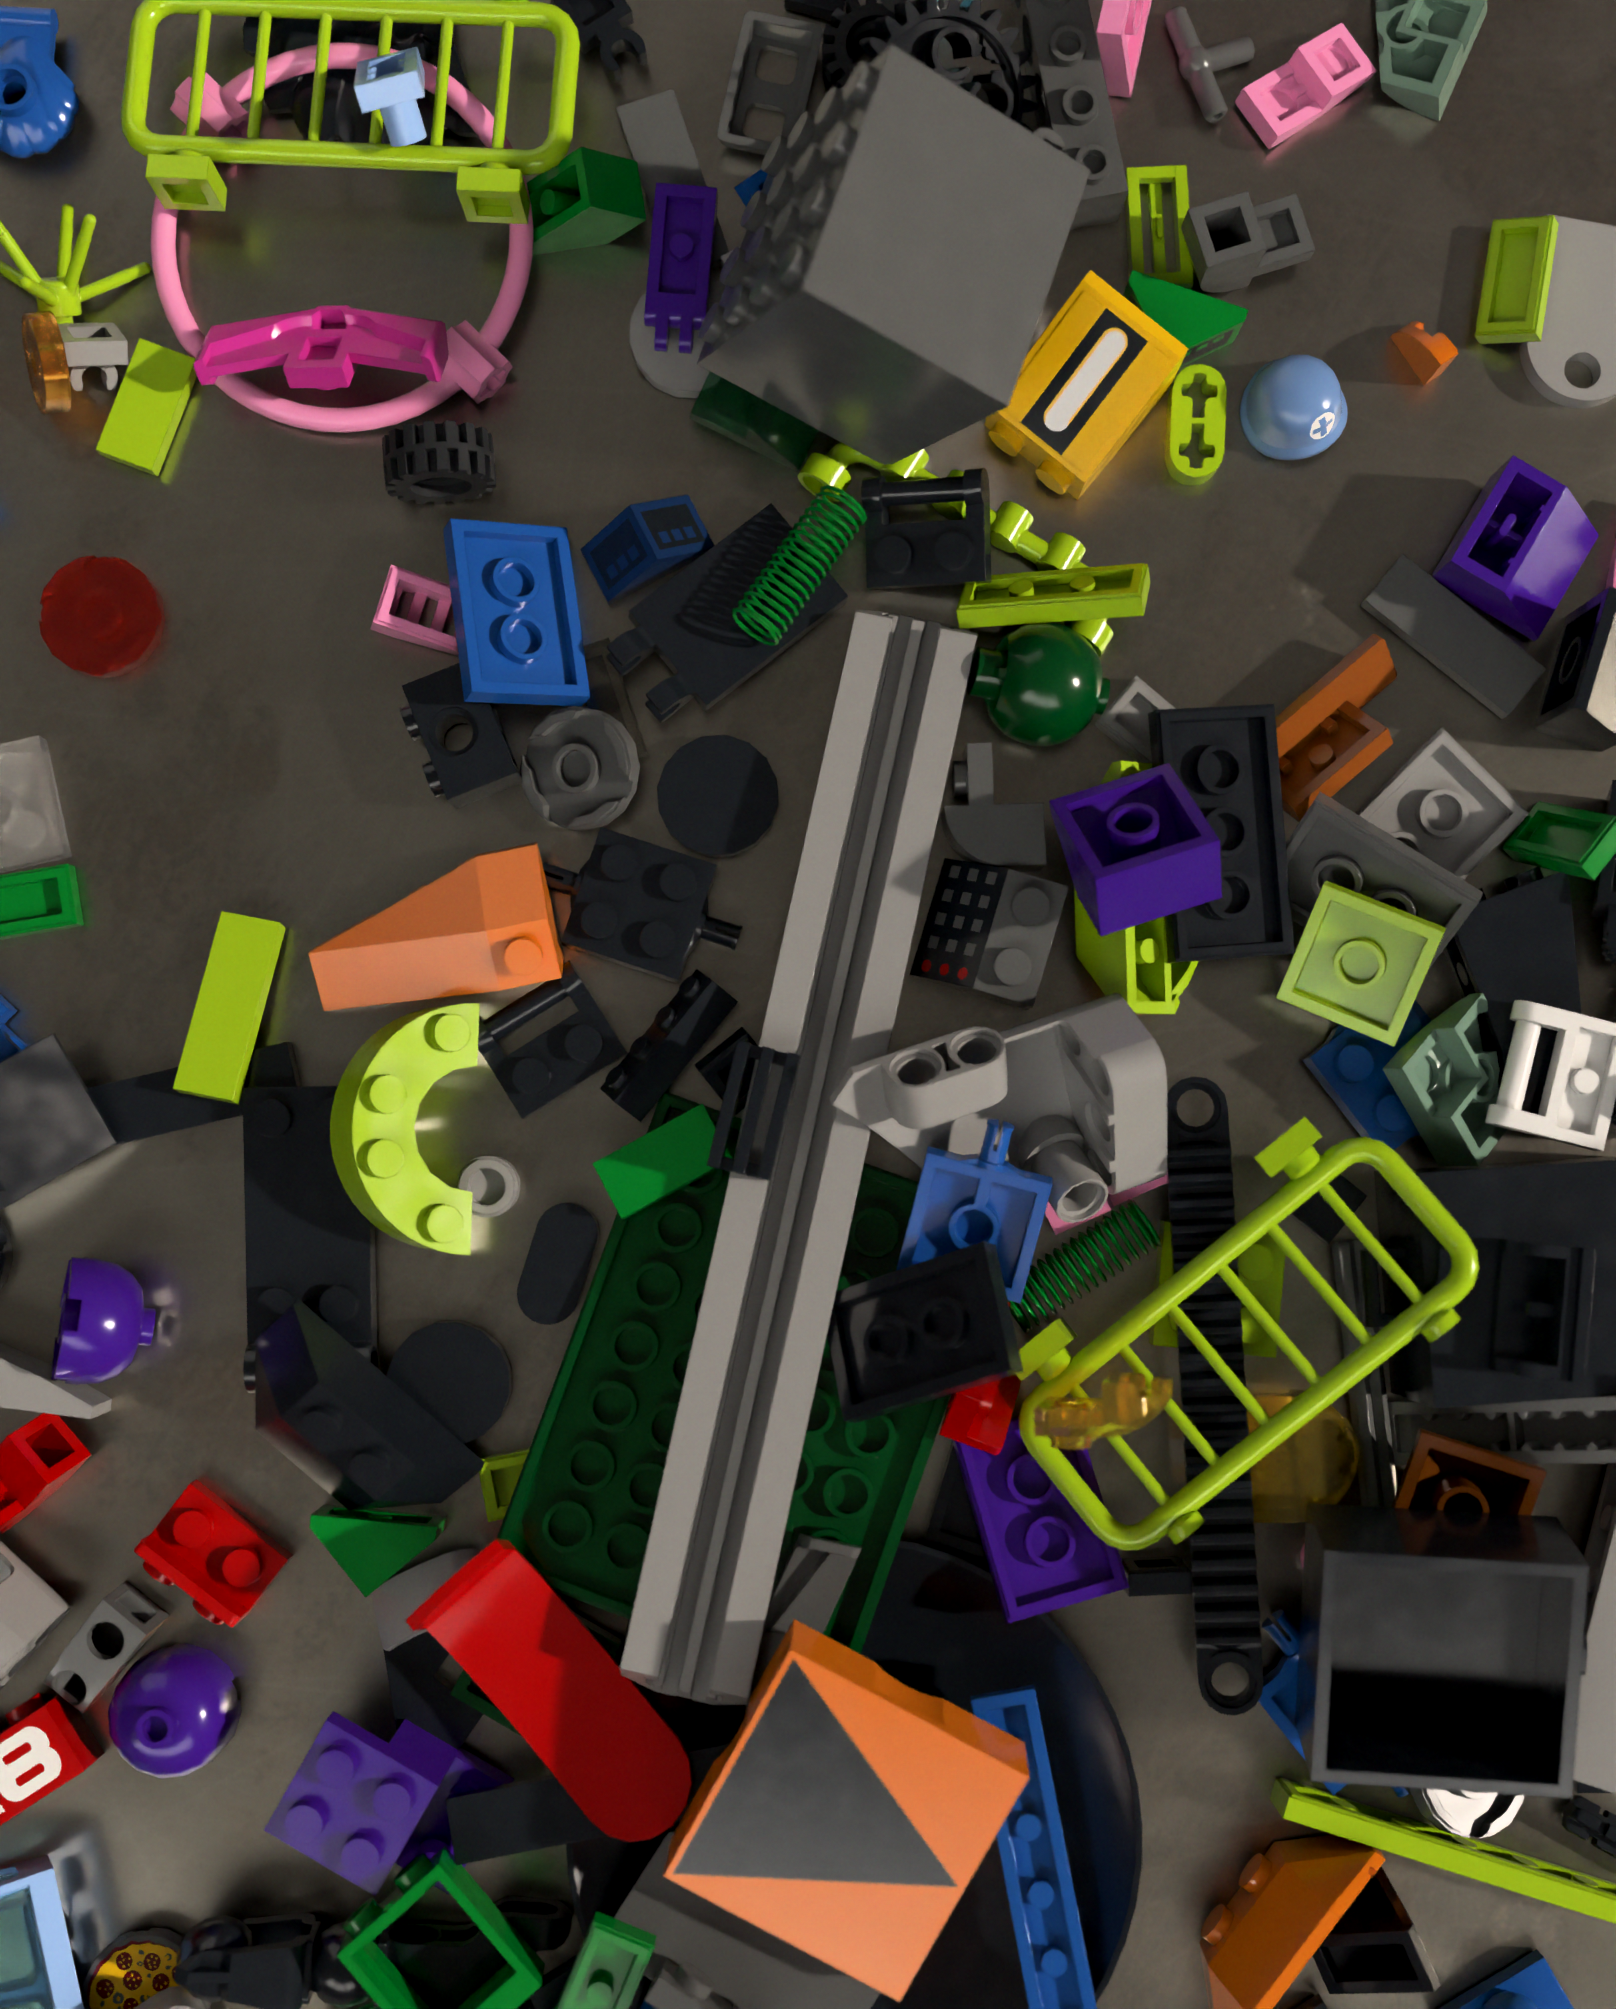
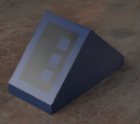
M682 495L629 505L580 550L608 605L691 564L715 545L689 495Z

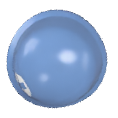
M1289 355L1262 366L1251 378L1243 393L1239 413L1240 423L1248 442L1263 455L1280 460H1299L1323 452L1339 438L1348 417L1346 400L1334 371L1325 362L1310 355Z

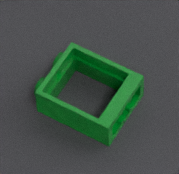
M446 1846L430 1859L424 1853L416 1856L394 1878L393 1882L398 1887L380 1904L373 1897L370 1898L342 1926L347 1933L336 1956L381 2009H430L375 1944L373 1939L440 1881L508 1962L457 2009H516L542 1986L545 1967L543 1960L462 1865L455 1864L454 1855Z

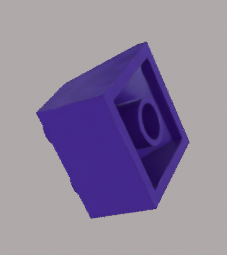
M1169 763L1049 801L1051 815L1077 896L1100 936L1222 898L1220 840Z

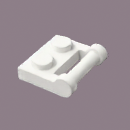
M1514 1000L1510 1020L1515 1021L1513 1035L1496 1105L1489 1104L1485 1123L1593 1151H1603L1616 1100V1023L1535 1002ZM1541 1027L1557 1031L1539 1111L1538 1114L1522 1111Z

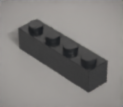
M696 969L691 976L681 983L679 991L668 1005L658 1011L654 1022L643 1036L633 1042L630 1052L621 1063L608 1073L600 1089L617 1105L641 1122L738 1001L713 980Z

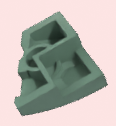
M1483 993L1469 994L1445 1010L1411 1038L1383 1068L1384 1073L1439 1167L1480 1166L1507 1131V1129L1485 1123L1489 1104L1496 1105L1500 1068L1497 1052L1483 1051L1477 1018L1480 1013L1488 1011V1002Z

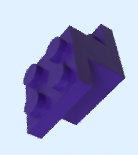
M333 1711L325 1721L264 1831L376 1896L394 1863L404 1868L419 1854L424 1853L430 1859L444 1846L454 1855L445 1802L449 1795L513 1783L514 1778L462 1747L459 1750L406 1719H404L391 1741L387 1743ZM440 1881L434 1885V1887L444 1893L450 1894Z

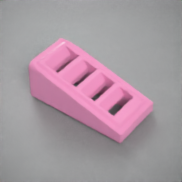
M391 564L370 629L400 640L458 656L456 632H454L453 636L442 633L450 605H452L450 585ZM402 591L414 594L406 620L395 616ZM426 598L438 601L430 628L418 624Z

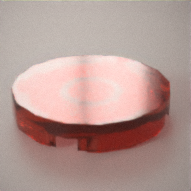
M95 555L79 557L58 569L43 589L40 604L43 606L41 611L42 621L39 620L42 638L52 655L77 673L100 679L126 675L145 664L160 644L165 625L162 597L151 579L125 559L106 556L97 558Z

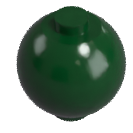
M1033 623L1022 625L1010 631L994 649L982 646L976 648L968 679L967 693L971 696L984 698L990 719L1008 737L1028 745L1051 746L1063 743L1077 736L1090 724L1094 714H1103L1109 698L1110 680L1103 678L1101 661L1095 649L1081 634L1058 623Z

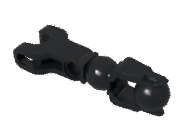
M507 1896L494 1903L535 1952L556 1950L564 1944L570 1934L572 1912L563 1902L544 1898ZM310 1913L283 1914L248 1918L245 1920L225 1914L206 1918L191 1927L181 1940L177 1953V1967L174 1974L175 1983L187 1989L194 1998L210 2003L225 2000L226 2002L260 2009H300L302 2004L309 2005L314 1992L326 2004L347 2008L360 2005L371 1997L336 1956L347 1933L342 1927L345 1922L333 1924L321 1933V1921H316L315 1916ZM474 1922L469 1925H389L382 1931L381 1936L378 1935L373 1939L375 1944L430 2009H457L508 1963ZM528 1997L516 2009L536 2008L530 1997ZM374 2001V2007H379Z

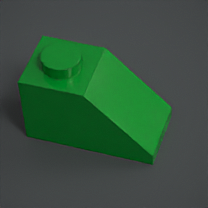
M579 147L564 157L556 167L539 174L527 182L534 229L533 255L608 244L647 220L638 162L631 159Z

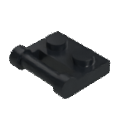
M985 468L967 469L964 471L963 476L889 482L886 481L884 476L863 478L861 501L867 516L865 522L867 588L878 590L991 583L990 489L988 474ZM965 501L966 519L902 524L889 523V506Z
M570 960L563 964L562 978L544 982L485 1020L481 1015L479 1016L478 1050L485 1058L522 1119L528 1118L628 1054ZM570 996L579 1010L578 1012L509 1055L506 1054L498 1041L499 1039Z

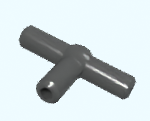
M1181 6L1174 7L1166 13L1164 22L1180 58V74L1185 80L1189 81L1204 119L1207 122H1216L1225 116L1228 108L1213 72L1251 61L1255 50L1253 41L1248 36H1243L1203 48L1186 8Z

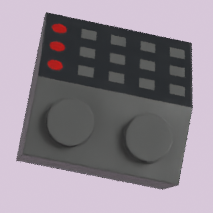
M945 858L909 975L1025 1011L1032 1008L1069 886L1009 868Z

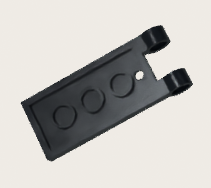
M338 1086L242 1088L248 1343L244 1354L243 1376L248 1393H255L256 1338L297 1299L301 1300L304 1304L306 1302L315 1303L319 1310L318 1316L379 1369L375 1226L351 1201L341 1183L333 1160L330 1142V1120L335 1092Z

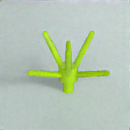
M64 203L61 207L56 277L41 278L0 220V243L20 270L18 271L0 259V274L36 297L38 315L48 317L51 346H53L51 324L73 323V316L82 314L81 302L131 282L151 271L150 264L142 262L79 288L78 282L92 240L96 218L93 214H86L84 216L72 253L74 208L69 203Z

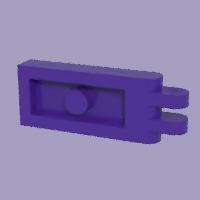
M656 183L644 310V325L655 327V351H668L670 328L680 329L679 353L692 354L694 330H700L702 322L708 313L718 207L717 187Z

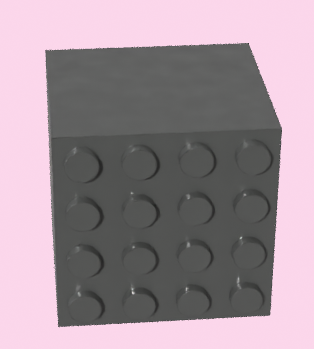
M891 44L870 64L865 61L860 62L845 86L840 90L832 87L823 98L819 108L812 115L804 112L787 137L784 138L778 135L771 143L761 166V170L767 173L763 188L752 196L741 218V226L747 229L741 247L737 246L733 249L720 274V282L726 285L720 303H715L710 308L700 327L699 339L705 341L697 364L876 462L894 464L1009 406L1090 169L1060 151L1065 148V144L1054 130L1046 127L1039 128L1031 133Z

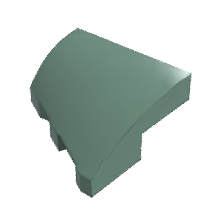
M1375 0L1381 90L1407 109L1440 121L1486 16L1487 0Z

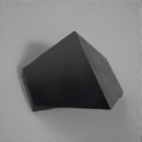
M1381 1866L1313 1954L1329 1994L1436 1992L1441 1985L1414 1923Z

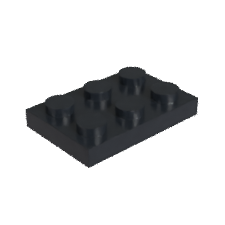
M982 1241L836 1291L827 1336L843 1420L845 1422L859 1423L1024 1372L996 1244Z

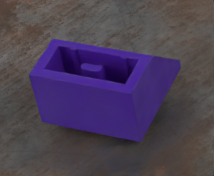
M1513 455L1487 481L1433 572L1432 577L1453 594L1535 641L1539 638L1599 534L1567 486Z

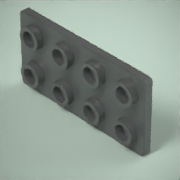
M675 1829L668 1831L614 1916L617 1920L657 1935L655 1948L643 1975L652 1980L645 2001L656 2009H871L881 1993L663 1877L670 1840Z

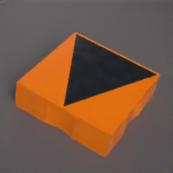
M793 1619L750 1696L745 1718L738 1733L725 1751L713 1762L672 1835L663 1877L900 2002L1030 1777L1025 1742L943 1698L933 1697L905 1686L886 1673L876 1662Z

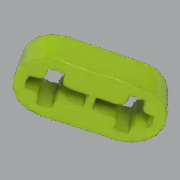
M1204 364L1190 365L1181 370L1170 388L1167 399L1166 469L1173 479L1180 484L1188 486L1201 485L1211 479L1222 463L1225 448L1226 382L1220 372L1212 366ZM1192 383L1201 384L1202 394L1212 396L1206 399L1201 408L1200 418L1192 417V398L1182 396V394L1188 392ZM1192 433H1199V452L1209 455V457L1203 459L1199 468L1190 467L1189 457L1179 455V453L1185 452L1190 443Z

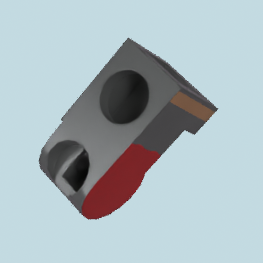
M125 1581L104 1597L58 1656L60 1659L46 1676L44 1683L84 1714L111 1686L144 1643L169 1617V1614L128 1581Z

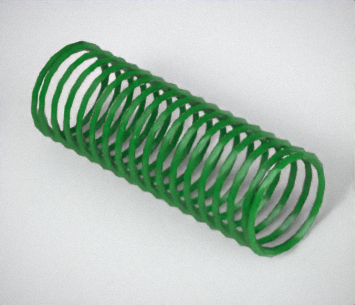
M830 485L821 487L820 492L816 493L815 500L810 502V507L805 508L804 515L799 517V522L795 523L793 530L788 532V538L783 539L782 545L777 547V553L772 554L771 561L766 562V568L761 570L760 576L755 577V584L750 585L749 592L744 593L743 599L738 601V607L732 609V616L735 622L754 639L766 645H778L779 640H782L781 633L787 632V625H793L792 617H798V610L804 609L803 602L810 600L809 594H815V587L821 585L820 579L826 578L825 571H831V564L837 563V556H842V549L848 548V541L853 540V534L858 533L859 526L864 525L867 516L863 507L844 490ZM830 489L842 494L847 499H849L853 504H851L848 500L844 499L843 497L837 494H834L832 492H826L824 490ZM826 496L833 497L846 504L858 515L860 520L854 519L843 508L830 502ZM820 503L827 505L833 513L823 509ZM815 511L821 512L828 521L818 517ZM810 519L816 520L826 531L813 525ZM845 522L854 525L855 530L850 529ZM804 526L811 528L821 539L808 533ZM839 529L849 533V538L845 537ZM799 534L806 536L820 550L832 555L833 560H829L816 547L803 541ZM831 535L843 540L844 545H840ZM794 542L801 544L810 554L825 562L828 568L822 567L812 556L798 549ZM826 543L836 547L839 552H834ZM788 549L796 552L805 562L820 570L822 576L816 574L807 564L792 556ZM783 557L791 560L804 573L814 577L817 583L811 582L803 573L787 564ZM777 565L786 568L798 580L809 585L811 591L806 590L795 579L782 572ZM772 573L781 576L789 585L802 592L806 598L799 597L791 588L778 581ZM767 581L776 584L788 596L797 600L800 606L793 604L787 597L773 589ZM762 589L769 591L782 603L792 608L795 614L788 612L783 606L768 597ZM751 595L753 600L747 599L748 596ZM756 596L764 599L769 605L784 614L789 622L781 619L775 612L761 604ZM742 603H745L747 608L742 607ZM750 604L759 607L764 613L779 622L784 629L776 627L767 618L757 613ZM736 612L741 613L744 619L759 633L775 641L771 642L756 635L738 619ZM749 617L760 623L770 634L756 625Z
M1128 1199V1208L1120 1205L1119 1212L1111 1210L1112 1219L1109 1216L1103 1215L1104 1225L1099 1221H1095V1229L1087 1226V1235L1083 1232H1078L1079 1241L1076 1238L1070 1237L1071 1247L1067 1243L1062 1242L1063 1252L1057 1248L1053 1249L1055 1258L1051 1254L1045 1253L1047 1264L1043 1260L1037 1259L1039 1270L1031 1264L1029 1270L1031 1276L1028 1274L1024 1292L1045 1320L1049 1321V1316L1030 1283L1054 1315H1057V1310L1042 1287L1038 1277L1059 1306L1064 1310L1066 1308L1045 1270L1070 1304H1074L1073 1298L1060 1279L1053 1264L1078 1298L1082 1299V1294L1069 1275L1062 1260L1076 1276L1087 1293L1091 1292L1068 1251L1096 1288H1099V1284L1084 1262L1077 1247L1092 1264L1102 1281L1107 1283V1278L1093 1258L1085 1241L1100 1258L1110 1275L1115 1277L1114 1270L1105 1259L1093 1235L1108 1252L1117 1268L1122 1272L1124 1271L1122 1264L1109 1247L1100 1228L1113 1242L1127 1265L1132 1266L1130 1258L1118 1243L1108 1222L1117 1231L1134 1258L1140 1261V1256L1126 1237L1117 1218L1128 1229L1141 1251L1145 1255H1148L1149 1252L1132 1228L1125 1212L1136 1223L1153 1250H1157V1246L1161 1247L1162 1243L1156 1230L1134 1200ZM1023 1293L1021 1299L1022 1306L1036 1325L1040 1326L1039 1318ZM1008 1301L1011 1303L1009 1307L1011 1314L1021 1329L1028 1334L1033 1328L1020 1305L1016 1302Z

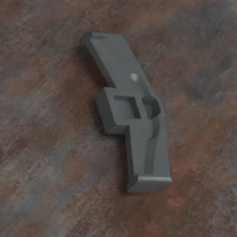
M802 1533L799 1534L770 1597L749 1699L793 1619L823 1634L862 1546Z

